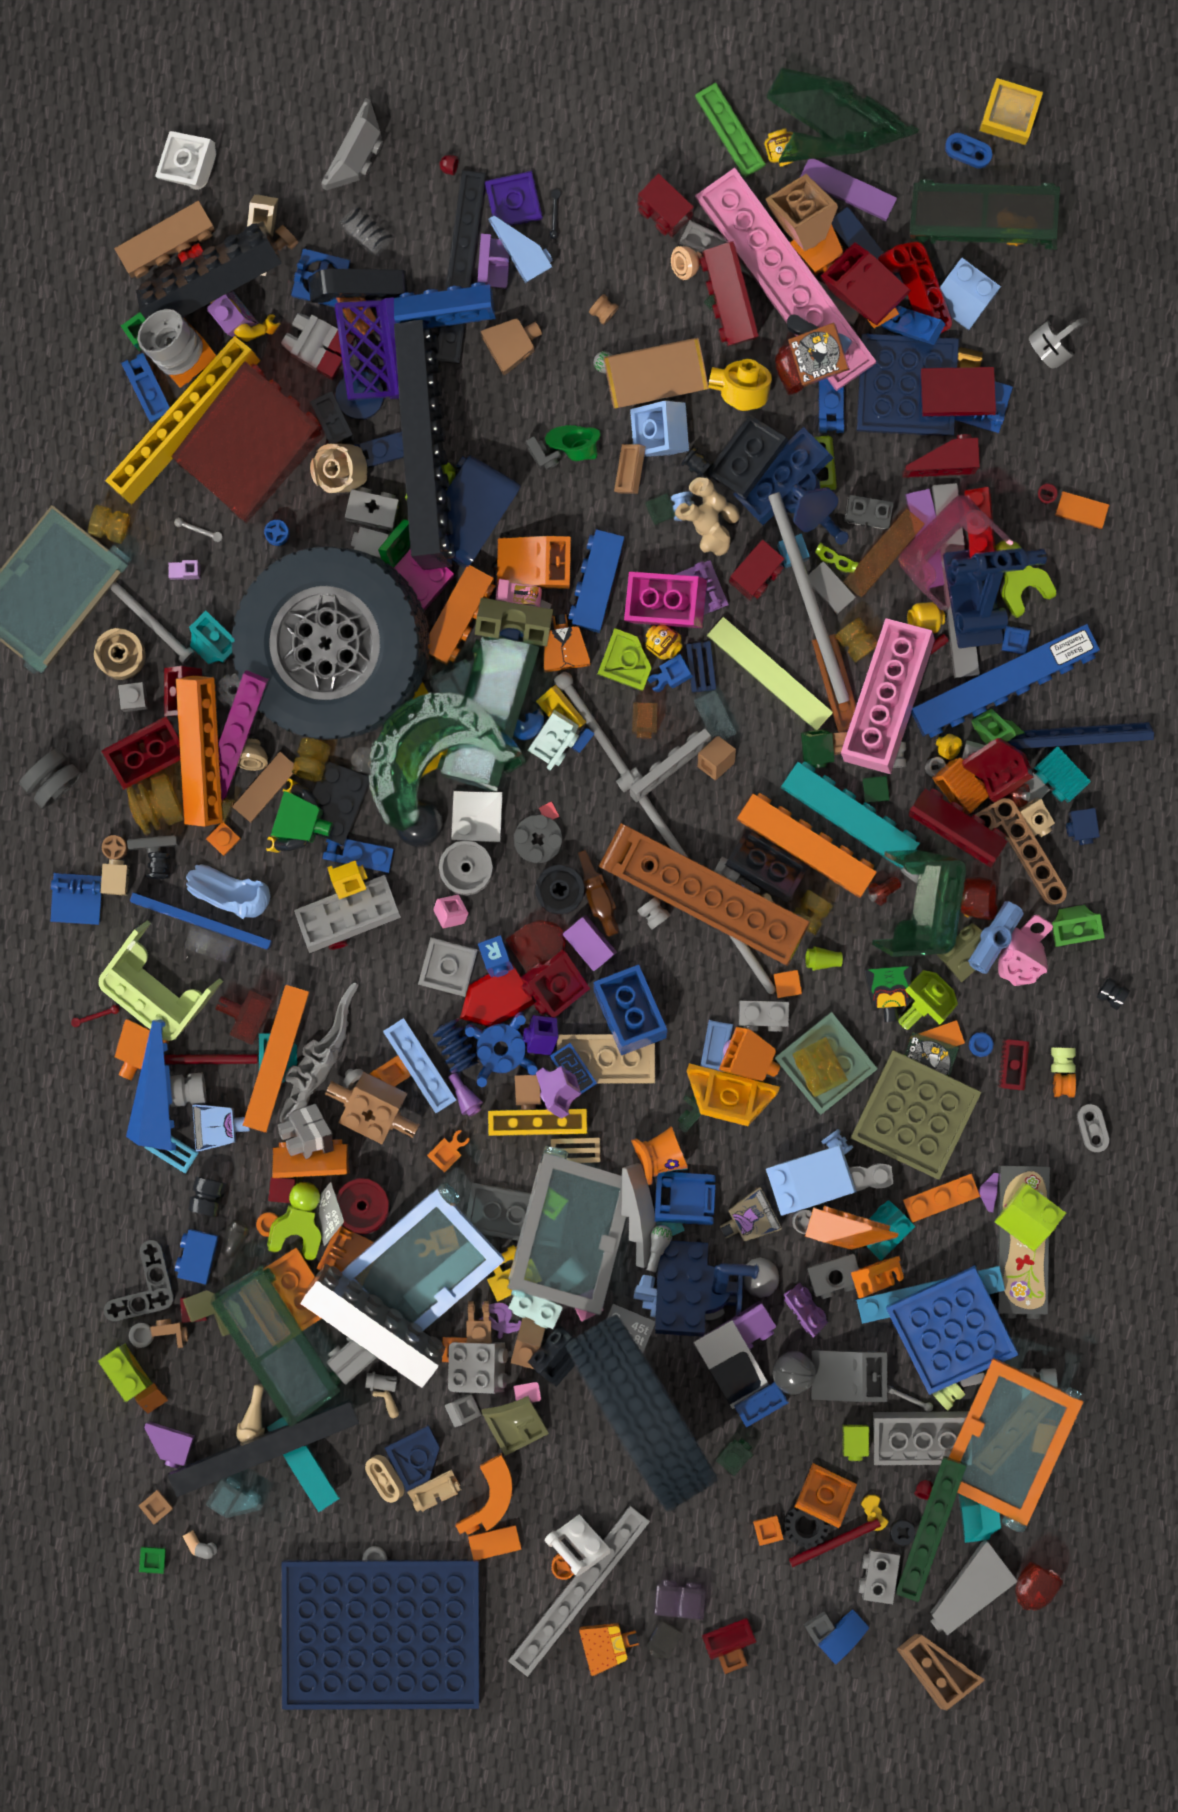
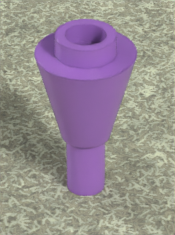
M457 1073L450 1075L448 1078L456 1090L455 1093L462 1115L468 1114L470 1117L478 1113L483 1102L463 1084Z

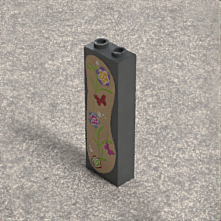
M998 1165V1216L1023 1183H1027L1049 1200L1050 1167ZM997 1225V1266H1000L1006 1289L1005 1291L996 1292V1308L1002 1314V1318H1017V1314H1026L1028 1319H1041V1314H1048L1049 1236L1035 1251H1032Z

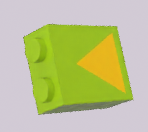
M125 1343L98 1361L125 1402L153 1384Z

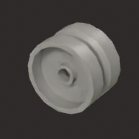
M465 840L455 842L446 848L440 858L439 872L441 879L448 889L456 894L468 896L477 894L486 888L492 878L493 865L491 857L484 847L476 842ZM468 863L471 867L470 871L463 872L461 869L462 864Z

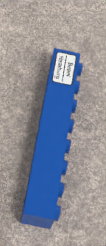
M1086 624L912 708L911 714L922 736L924 737L929 734L930 738L941 734L943 732L942 727L951 724L953 728L965 722L964 717L971 713L976 717L986 712V706L992 703L995 706L1005 703L1009 700L1007 696L1014 692L1019 696L1031 690L1029 685L1035 682L1042 685L1052 680V674L1060 671L1062 675L1074 669L1072 664L1080 660L1085 664L1095 659V653L1100 649Z

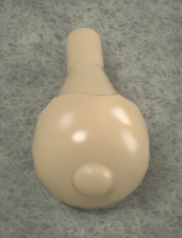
M262 1384L254 1385L251 1403L242 1422L238 1423L237 1438L241 1443L263 1435L265 1429L262 1428L261 1400L264 1390Z

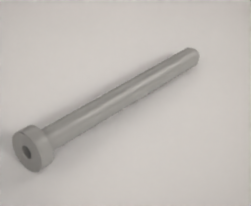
M116 582L112 585L111 590L180 656L178 660L181 663H186L194 655V650L190 647L186 649L121 585Z

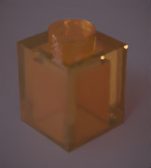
M633 703L632 734H637V738L651 739V734L656 735L658 703Z

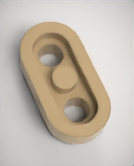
M375 1455L368 1460L365 1466L366 1473L380 1496L385 1501L391 1503L401 1498L404 1494V1485L388 1459L382 1455Z

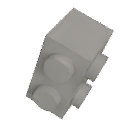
M739 1001L738 1026H744V1028L752 1031H758V1026H768V1031H783V1027H788L789 1002Z
M869 1548V1553L864 1554L862 1568L866 1569L865 1579L860 1578L859 1593H862L863 1600L893 1604L900 1560L899 1553Z

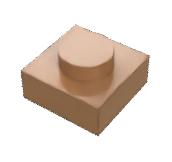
M159 1489L139 1505L140 1509L153 1524L157 1523L174 1508Z

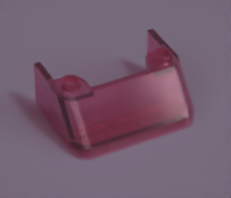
M960 495L955 497L900 553L899 565L914 584L939 609L947 611L949 607L929 588L936 579V571L928 561L961 527L970 534L978 535L990 526L1006 543L1012 545L1014 541L971 498Z

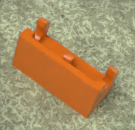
M900 1257L881 1260L851 1272L858 1297L863 1298L895 1285L892 1271L896 1273L897 1280L902 1281L903 1272L899 1262L901 1261Z

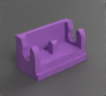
M587 915L583 916L563 933V936L593 971L617 953Z

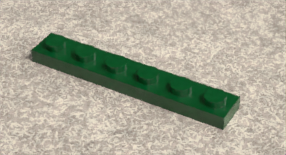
M943 1456L895 1594L919 1603L967 1464Z

